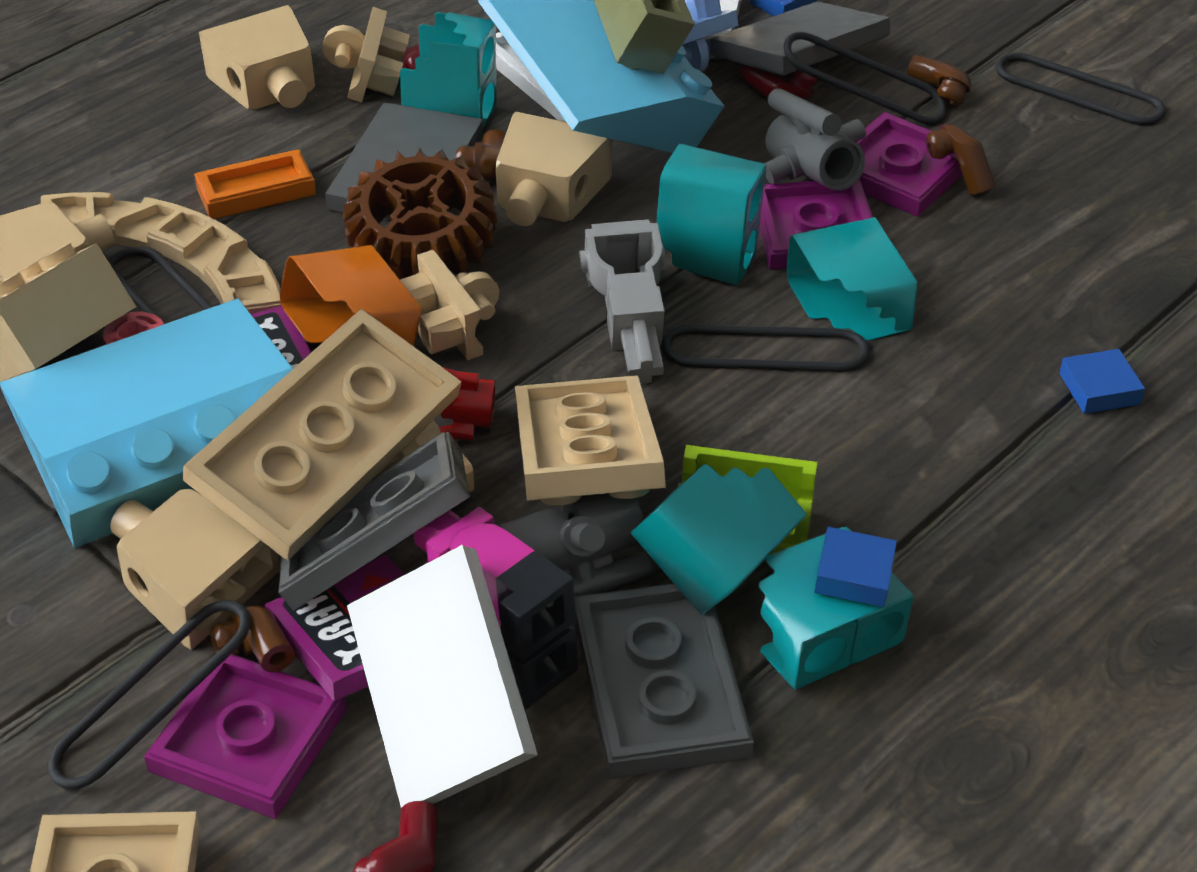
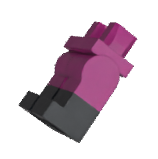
M477 507L463 518L449 510L414 533L415 544L427 553V563L461 545L477 550L522 704L526 709L578 670L576 628L572 625L575 623L573 577L507 530L495 525L493 516L481 507Z

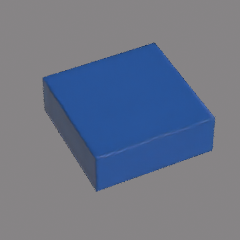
M1120 349L1062 359L1059 374L1083 414L1141 404L1145 388Z
M827 526L814 593L885 607L897 540Z

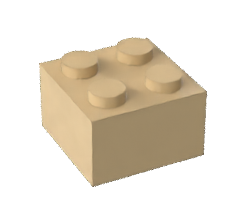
M71 243L27 265L17 271V274L0 283V382L37 369L136 307L97 243L77 253Z

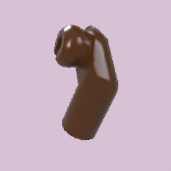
M917 54L911 59L907 75L938 88V97L943 98L947 105L957 106L961 104L965 93L970 92L971 79L966 72L946 62Z
M955 124L940 125V130L927 134L925 142L930 156L934 159H943L950 155L958 161L969 194H977L995 186L983 146L976 138Z
M490 130L483 136V142H475V146H460L456 151V158L463 156L468 168L479 167L484 180H495L496 161L506 133L500 130Z
M261 606L247 607L251 626L247 637L232 655L243 652L244 656L255 654L263 670L274 673L287 668L294 660L295 652L275 617L269 610ZM236 613L230 614V620L219 621L211 627L210 637L216 653L237 633L240 619Z

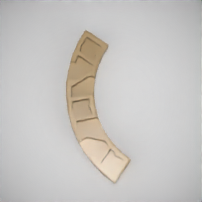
M103 192L62 193L41 196V204L45 202L55 203L73 224L99 214L103 215L112 229L115 245L128 247L143 246L158 251L163 257L184 266L197 275L212 290L220 304L238 298L250 314L281 306V288L268 263L262 258L260 259L248 248L247 240L241 235L205 214L178 204L144 197L141 203L114 200L113 194Z

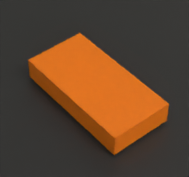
M297 149L194 174L200 198L208 216L213 219L316 195L315 180L300 150Z

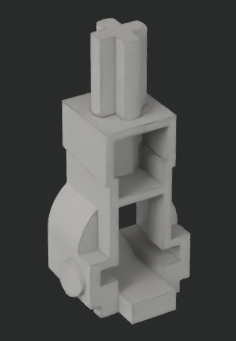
M649 219L592 224L591 229H585V248L579 251L583 274L586 273L588 286H593L605 296L607 326L612 351L624 350L629 376L638 375L640 384L652 383L653 375H663L664 373L659 347L662 346L664 307L660 288L657 285L661 277V266L665 265V250L661 242L658 224L650 223ZM636 266L639 269L638 273H635Z

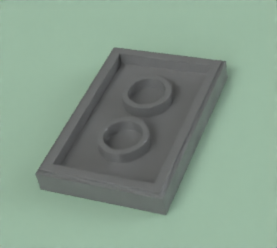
M816 1L711 38V52L715 58L784 76L798 70L790 64L784 54L783 44L790 34L794 32L810 33L851 51L890 35V17ZM802 39L795 40L791 45L794 56L807 66L839 55Z
M384 102L325 193L327 209L344 212V204L347 203L348 187L358 185L360 172H374L377 159L386 163L393 162L397 151L406 158L416 156L419 148H421L426 156L433 157L443 149L449 161L455 159L456 151L460 146H475V142L480 141L483 136V119Z
M449 431L441 433L375 476L288 561L281 557L279 593L293 611L470 497L462 449Z
M675 584L574 597L575 623L609 778L752 758L754 742L715 606L701 615Z

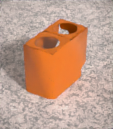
M372 245L289 256L286 261L280 291V304L307 342L323 343L360 309H363L414 346L422 307Z

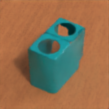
M437 12L435 13V25H419L420 57L415 59L416 69L402 68L400 70L401 105L483 119L484 129L497 107L496 25L489 19L450 12L447 14Z
M679 143L661 173L656 219L661 242L664 245V249L672 253V264L675 267L733 285L739 284L757 253L766 179V164Z
M876 217L790 236L787 279L809 318H828L833 328L851 329L853 332L861 335L866 341L908 331L913 328L917 280Z
M703 465L687 481L682 482L630 534L694 608L703 615L733 592L807 514L769 468H762L754 477H748L739 468H732L725 476H720L709 465Z
M841 527V528H839V529L851 531L848 527ZM826 534L767 556L766 562L774 569V574L759 582V588L766 596L760 613L773 633V642L762 646L760 652L794 690L839 671L848 665L858 663L898 645L905 637L912 607L913 594L892 572L885 607L814 593Z

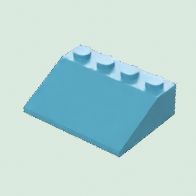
M478 0L573 131L673 153L679 143L697 147L724 108L723 103L710 89L712 86L711 80L704 73L693 68L684 57L686 50L683 46L680 47L664 74L644 69L633 70L618 64L594 0Z
M237 298L0 382V387L74 548L113 534L110 529L112 517L117 509L128 500H137L152 511H155L179 490L192 489L196 491L183 481L184 465L293 368Z

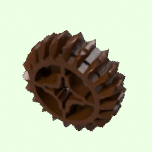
M419 148L416 156L406 158L397 151L395 160L391 163L377 159L374 172H360L358 185L348 187L347 203L344 204L342 215L348 246L353 248L372 245L399 280L418 274L417 255L430 250L436 252L451 272L457 274L466 273L467 262L481 263L484 249L492 247L494 230H496L495 224L497 223L494 194L492 189H490L489 182H484V177L481 175L479 167L468 168L463 156L449 161L443 149L433 157L426 156L422 149ZM454 207L461 212L458 217L450 213ZM384 218L391 221L386 228L380 225Z

